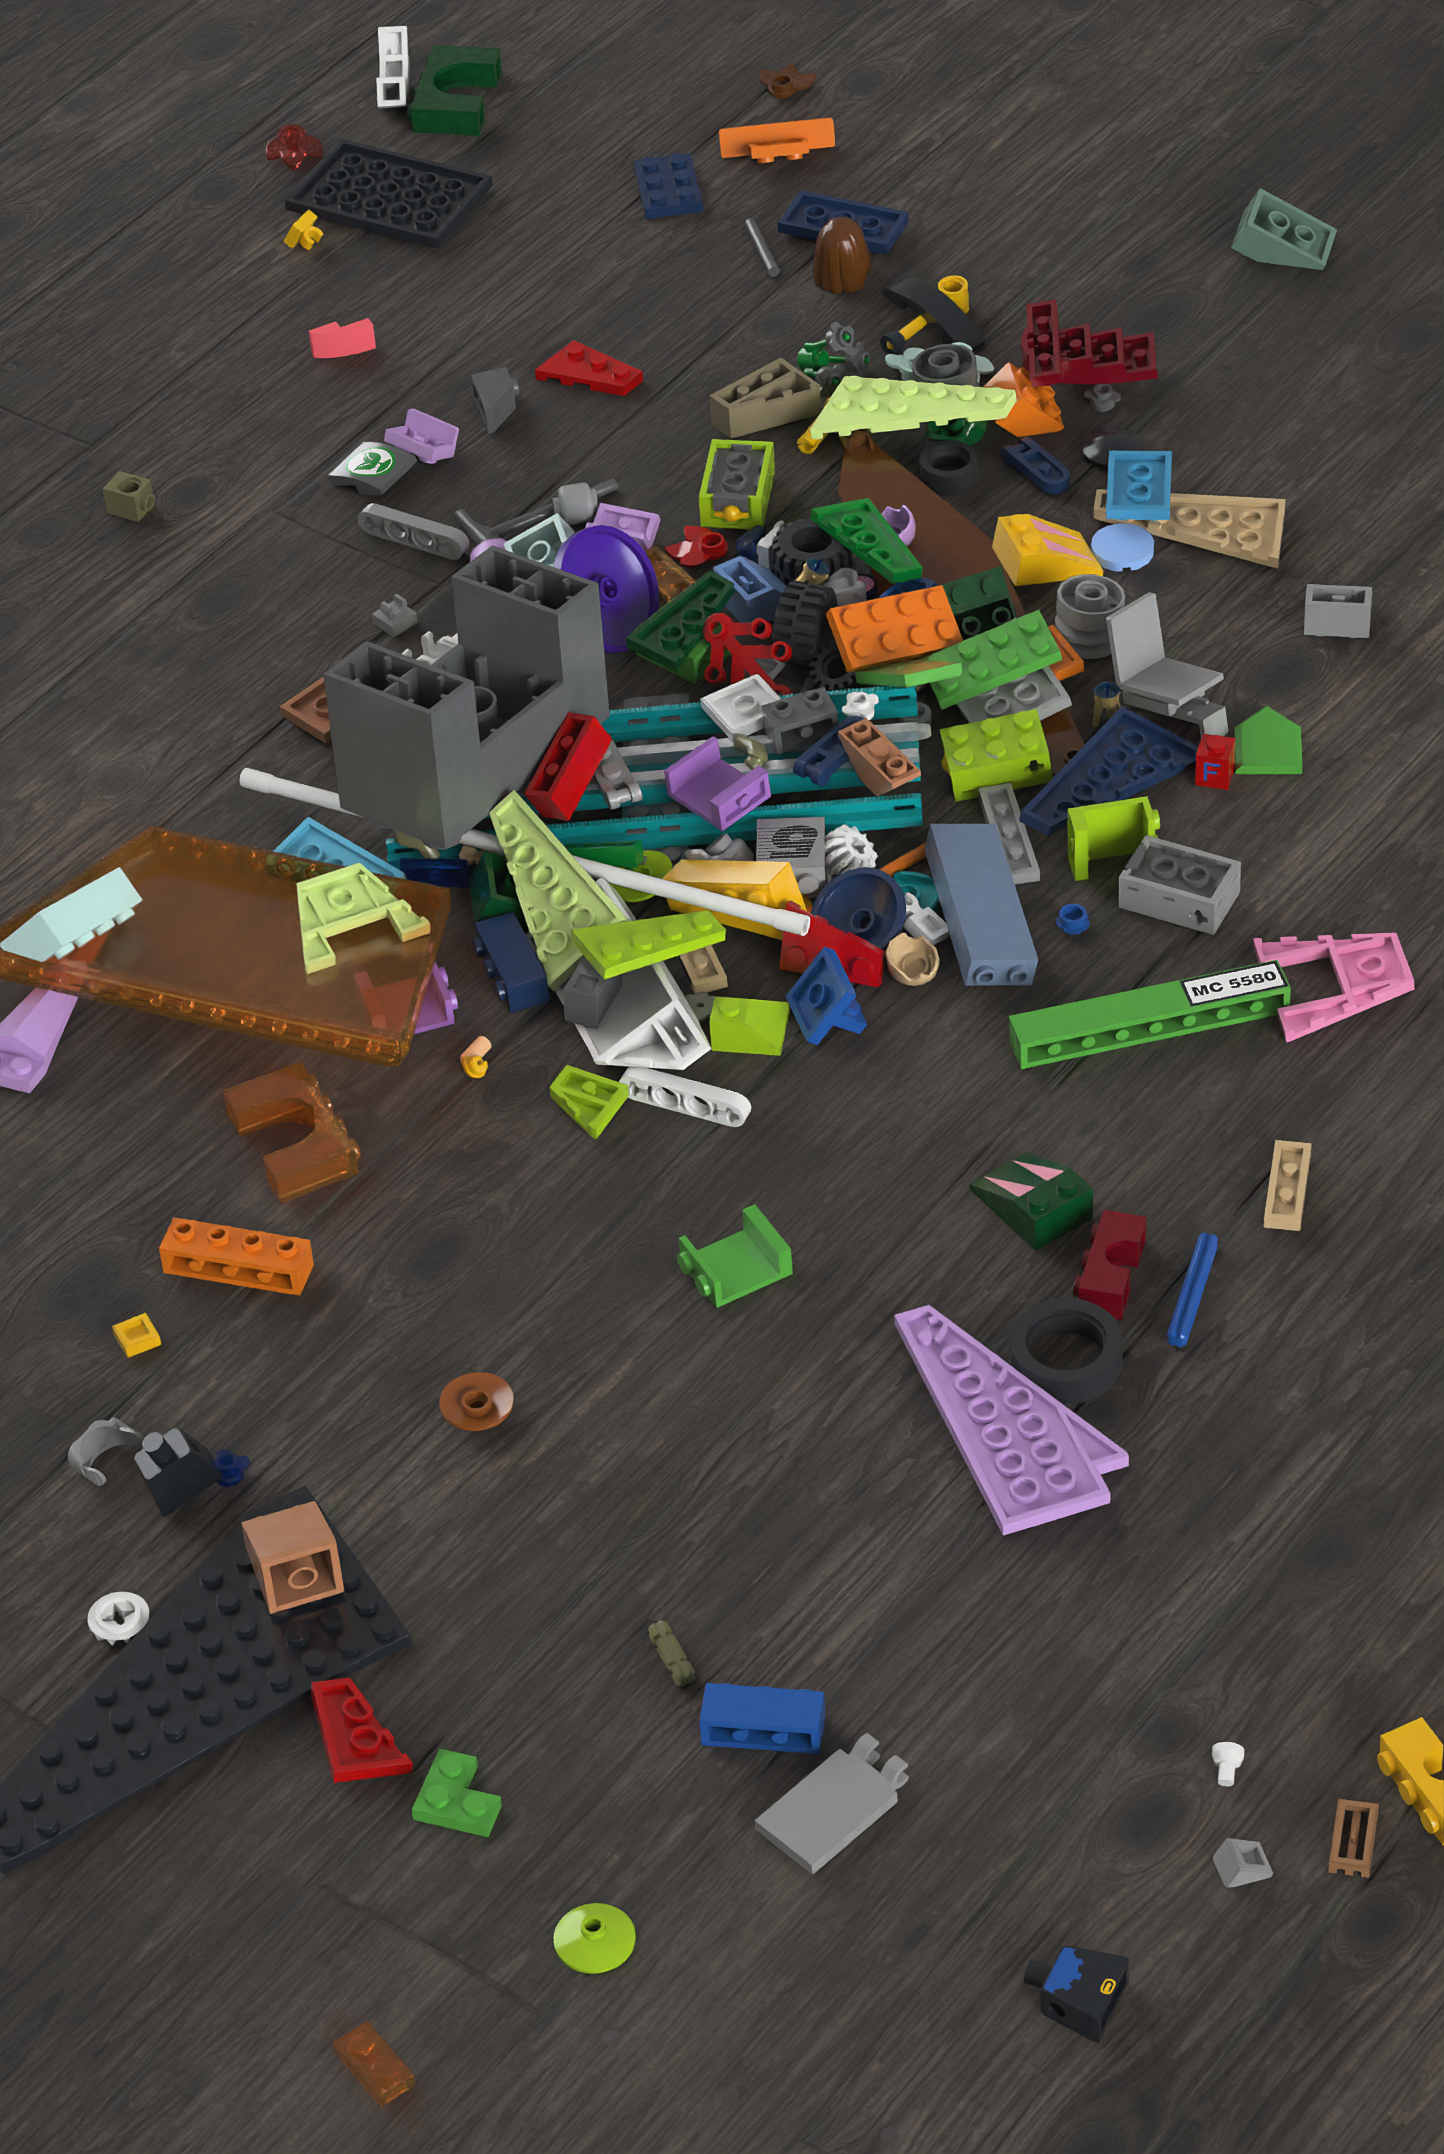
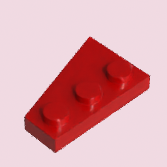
M573 340L535 369V379L546 381L548 377L560 379L561 384L572 386L574 382L589 385L590 390L625 396L643 382V371Z

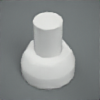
M1220 1742L1213 1745V1761L1219 1767L1218 1784L1222 1786H1232L1234 1784L1235 1768L1240 1767L1244 1759L1245 1750L1241 1745L1232 1742Z

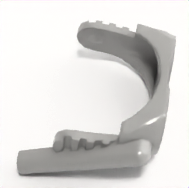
M115 1417L109 1421H94L86 1432L71 1445L68 1452L70 1466L98 1486L103 1485L106 1482L105 1476L99 1470L91 1468L96 1457L111 1447L123 1444H131L143 1449L142 1441L145 1437Z

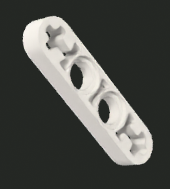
M629 1066L619 1080L620 1083L628 1085V1098L731 1127L741 1126L751 1112V1104L742 1094L645 1067ZM662 1087L672 1091L675 1096L666 1093ZM694 1096L702 1098L708 1105L700 1103Z

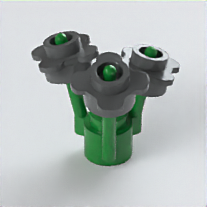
M833 322L830 325V330L826 333L825 340L805 343L798 353L797 362L799 368L804 371L805 375L814 377L815 382L820 384V396L827 397L830 393L835 392L843 379L841 376L843 367L835 364L831 368L828 366L829 363H845L846 370L848 372H855V375L863 377V371L867 370L870 366L869 352L864 351V344L857 342L856 348H853L854 330L849 325L844 327L839 322ZM828 347L834 353L842 351L845 356H829L822 348Z

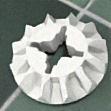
M114 1592L105 1595L92 1605L88 1613L90 1631L95 1634L98 1641L106 1639L111 1645L117 1640H124L128 1644L130 1637L136 1636L149 1622L147 1603L140 1596L130 1592ZM118 1611L119 1616L121 1615L124 1619L122 1625L114 1621V1612Z

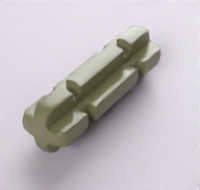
M663 1620L652 1623L648 1628L650 1632L649 1637L653 1645L658 1647L656 1650L669 1672L673 1673L671 1677L675 1684L683 1687L686 1684L693 1683L695 1680V1670L691 1663L686 1660L687 1656L675 1635L671 1634L672 1630L668 1623Z

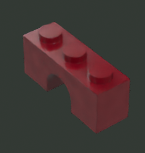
M1103 1210L1099 1224L1093 1223L1090 1234V1245L1092 1247L1091 1250L1085 1249L1082 1258V1271L1084 1272L1082 1276L1077 1275L1075 1278L1073 1297H1078L1079 1300L1088 1301L1100 1306L1109 1312L1114 1319H1123L1130 1296V1269L1118 1266L1139 1267L1146 1245V1216Z

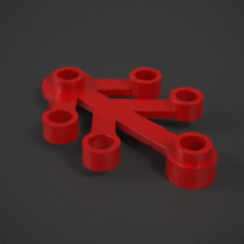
M716 613L708 617L703 627L704 637L711 643L710 665L705 669L704 677L709 683L714 685H720L725 681L726 671L723 668V660L726 647L732 654L730 685L744 680L746 670L751 676L758 674L776 694L778 692H782L783 695L795 694L789 687L777 685L755 660L775 659L779 662H786L792 656V648L783 641H777L773 645H741L734 636L753 635L758 639H766L772 633L771 624L762 618H757L752 623H734L729 616L723 613ZM764 623V632L758 634L757 627ZM717 624L722 625V630L719 634L714 633V628ZM784 646L785 654L782 657H778V649ZM715 669H718V670H719V676H718V678L715 679V680H712V678H711L712 672H713Z

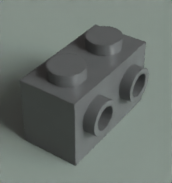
M825 687L761 705L765 732L777 754L814 744L839 724L837 710Z

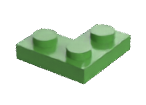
M439 1748L412 1808L413 1820L489 1837L502 1807L501 1796L468 1789L478 1767L477 1757Z

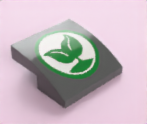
M363 442L328 476L333 486L355 485L360 496L383 495L417 462V459L414 455L397 447L382 443Z

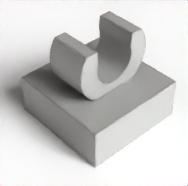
M398 594L394 595V601L389 604L383 601L380 609L372 614L373 623L392 637H396L418 623L417 613L407 606V601Z

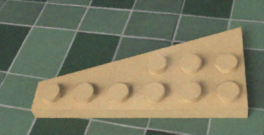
M1097 489L1094 519L1111 524L1137 525L1152 535L1278 569L1286 499L1171 493L1170 520L1106 519L1107 490Z

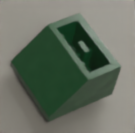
M1001 566L942 584L963 641L1003 625L1015 618L1017 619Z

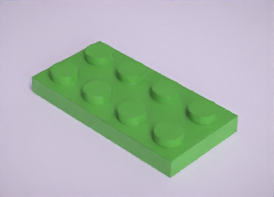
M1036 610L919 660L961 662L962 674L960 676L929 683L941 710L1063 659L1040 611Z

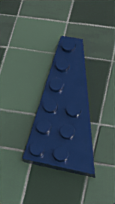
M1121 707L1021 811L1019 821L1049 836L1068 827V808L1124 800L1195 766L1198 746Z

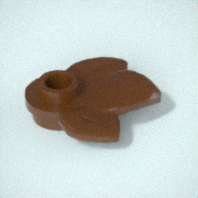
M791 64L777 73L763 69L759 75V80L768 87L770 95L777 99H787L797 90L812 86L816 80V73L800 75L797 68Z

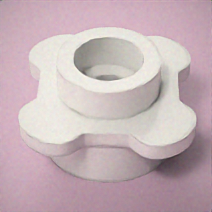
M864 692L849 693L846 696L847 704L842 707V713L848 717L861 716L870 720L874 716V705L879 701L878 696L875 694L868 695Z

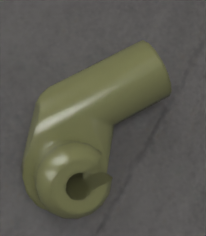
M740 734L735 739L734 748L748 755L744 762L745 766L753 770L757 766L762 767V764L767 762V749L762 743L743 734Z

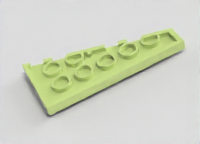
M844 376L810 429L812 440L822 439L823 433L838 431L839 436H849L854 430L866 428L871 433L920 428V422L935 421L936 426L948 425L949 420L956 418H965L968 422L1003 419L1007 417L1017 401L1015 390L1001 389L999 387L984 388L971 385L923 383L913 380L899 381L886 378L874 379Z
M513 790L489 814L499 843L503 847L508 863L506 864L509 873L513 876L516 885L515 890L529 931L534 937L537 946L536 952L547 976V984L555 991L574 973L584 956L571 941L572 929L629 922V920L521 796Z

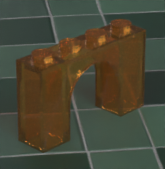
M301 1062L222 1090L226 1114L240 1137L281 1122H298L314 1129L303 1141L263 1156L267 1183L280 1204L359 1174L357 1159L361 1158V1153L356 1140L347 1137V1130L342 1118L334 1116L329 1097L326 1094H320L319 1084L313 1073L308 1074Z

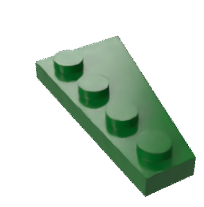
M869 498L811 509L810 520L892 584L922 578L923 567Z

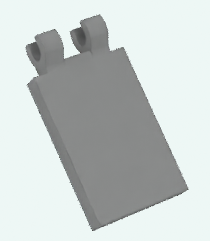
M866 1733L858 1739L849 1755L843 1750L838 1749L755 1820V1829L813 1875L898 1802L895 1790L902 1787L908 1781L909 1776L902 1772L908 1767V1764L897 1755H894L885 1763L881 1773L877 1771L872 1765L880 1758V1754L874 1750L879 1745V1741Z

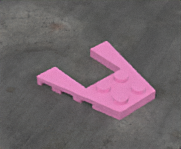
M1397 933L1351 934L1352 939L1333 940L1332 935L1318 936V941H1297L1296 936L1280 937L1281 942L1262 943V938H1253L1254 951L1259 963L1278 959L1280 966L1286 967L1329 957L1343 994L1278 1008V1020L1286 1042L1295 1040L1414 990V978Z

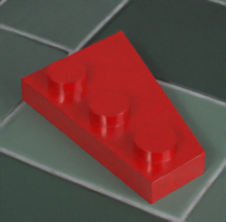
M791 900L786 903V910L809 916L810 927L805 936L783 931L780 970L803 974L823 947H827L836 951L851 983L879 987L882 984L885 951L851 932L846 933L829 924L825 918L808 913Z
M351 1678L311 1682V1696L333 1783L412 1773L413 1762L406 1753L402 1754L396 1747L393 1735L388 1728L383 1729L374 1717V1709Z

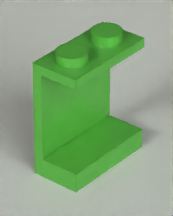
M755 1204L742 1210L744 1230L697 1250L685 1235L679 1237L680 1254L677 1255V1261L684 1274L692 1276L701 1296H707L716 1308L793 1274L791 1248Z

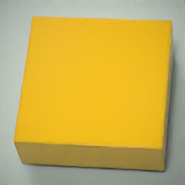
M146 1313L112 1326L113 1334L127 1358L161 1345L160 1336Z

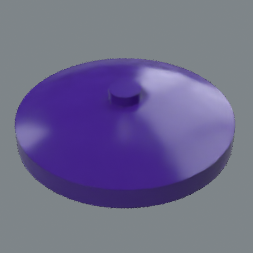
M605 525L592 526L574 533L559 549L554 562V568L591 580L599 585L604 654H618L631 650L627 648L626 637L639 624L646 621L659 610L658 582L653 566L644 550L627 533L615 527Z

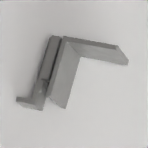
M1149 592L1107 617L1106 622L1115 680L1120 690H1124L1122 692L1124 704L1199 724L1201 738L1203 734L1225 736L1228 733L1225 706L1211 703L1209 699L1202 697L1205 695V690L1224 679L1223 673L1165 657L1156 594Z

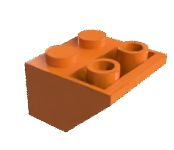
M1008 362L984 385V388L999 387L1001 389L1015 390L1017 401L1006 418L995 419V422L1016 437L1058 432L1064 428L1060 416L1061 410L1054 399V390L1051 386L1032 387L1030 373L1025 368H1017Z

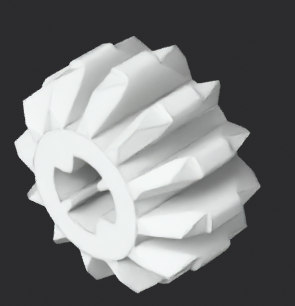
M844 824L825 836V866L829 867L831 875L836 874L838 876L848 870L861 867L874 868L878 855L872 850L874 844L868 842L866 833L860 834L856 826L849 828V826Z

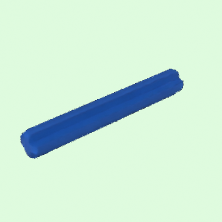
M1204 1232L1198 1237L1167 1332V1342L1171 1346L1176 1345L1181 1348L1187 1344L1218 1247V1238L1214 1234L1209 1235Z

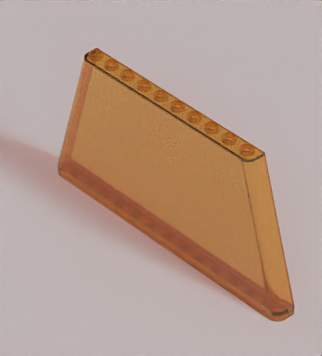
M150 826L0 925L1 943L41 910L120 867L143 900L132 909L135 912L134 916L121 925L114 921L115 926L100 937L96 932L93 933L96 937L81 948L74 944L75 949L60 960L54 955L46 961L40 962L5 951L0 947V979L382 1066L397 1067L409 1053L452 904L449 888L371 872L389 887V892L398 900H405L411 906V911L419 918L424 916L429 921L430 933L402 942L390 920L384 918L327 937L326 940L336 956V965L307 974L304 965L297 883L345 868V866Z

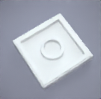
M755 674L701 698L700 701L702 709L734 742L740 734L748 736L764 729L761 705L775 702L781 698L758 674Z

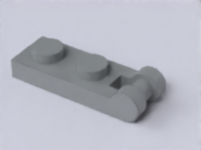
M612 739L593 775V779L610 810L619 808L620 803L631 800L634 803L642 800L639 784L634 780Z

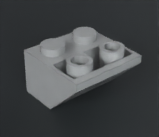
M1307 584L1304 635L1369 638L1373 596L1372 587Z

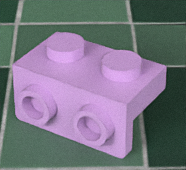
M413 408L407 412L405 426L386 429L384 441L408 453L419 456L418 459L422 462L433 464L437 460L454 457L459 429Z
M600 503L594 522H587L585 529L598 525L615 527L631 536L644 552L650 553L661 519L655 513Z

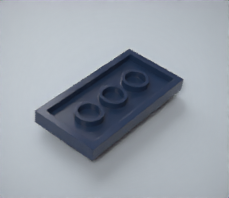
M800 190L778 221V232L794 237L817 240L821 228L829 220L836 217H848L855 220L862 228L869 251L888 254L908 224L909 216L906 211Z

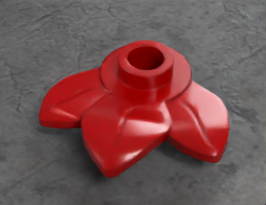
M684 526L686 541L665 546L667 554L673 559L680 560V565L684 567H696L705 564L709 560H718L728 552V544L720 533L711 532L708 528L698 526Z

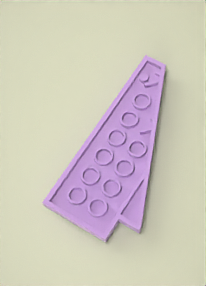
M930 1305L894 1315L895 1326L1003 1536L1110 1503V1491L1101 1474L1129 1466V1455L1124 1449Z

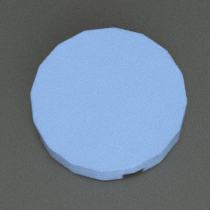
M1118 523L1106 526L1096 532L1092 537L1091 551L1100 566L1105 569L1120 572L1123 571V568L1131 567L1132 571L1145 566L1153 558L1154 539L1150 532L1140 526Z

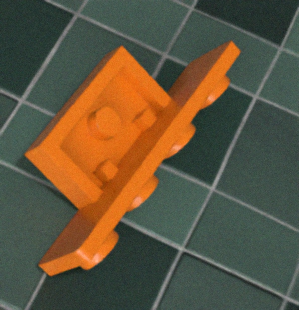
M828 117L719 129L721 157L729 158L750 155L752 159H757V163L773 162L776 156H786V160L802 159L803 154L809 153V149L835 146L833 119Z

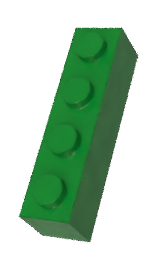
M641 840L563 844L573 856L614 867H625L628 870L637 868L644 861Z

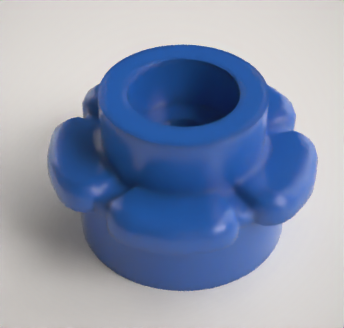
M1068 904L1060 909L1059 917L1056 918V925L1069 935H1077L1089 927L1090 921L1088 920L1087 911L1083 906Z

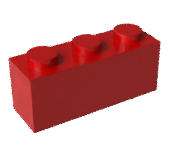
M567 713L524 793L542 817L565 821L570 820L610 745L612 738L595 716Z

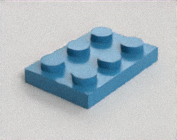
M1109 451L1106 519L1170 520L1172 451Z

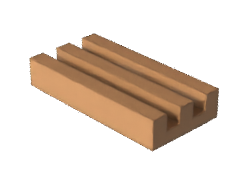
M1338 1799L1329 1859V1873H1337V1869H1344L1345 1875L1353 1876L1354 1871L1361 1872V1877H1370L1379 1804ZM1346 1810L1353 1811L1348 1852L1347 1858L1339 1857L1344 1818ZM1362 1812L1369 1813L1363 1860H1357L1355 1858Z

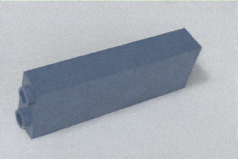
M930 824L924 850L965 986L1032 985L1038 957L996 824Z

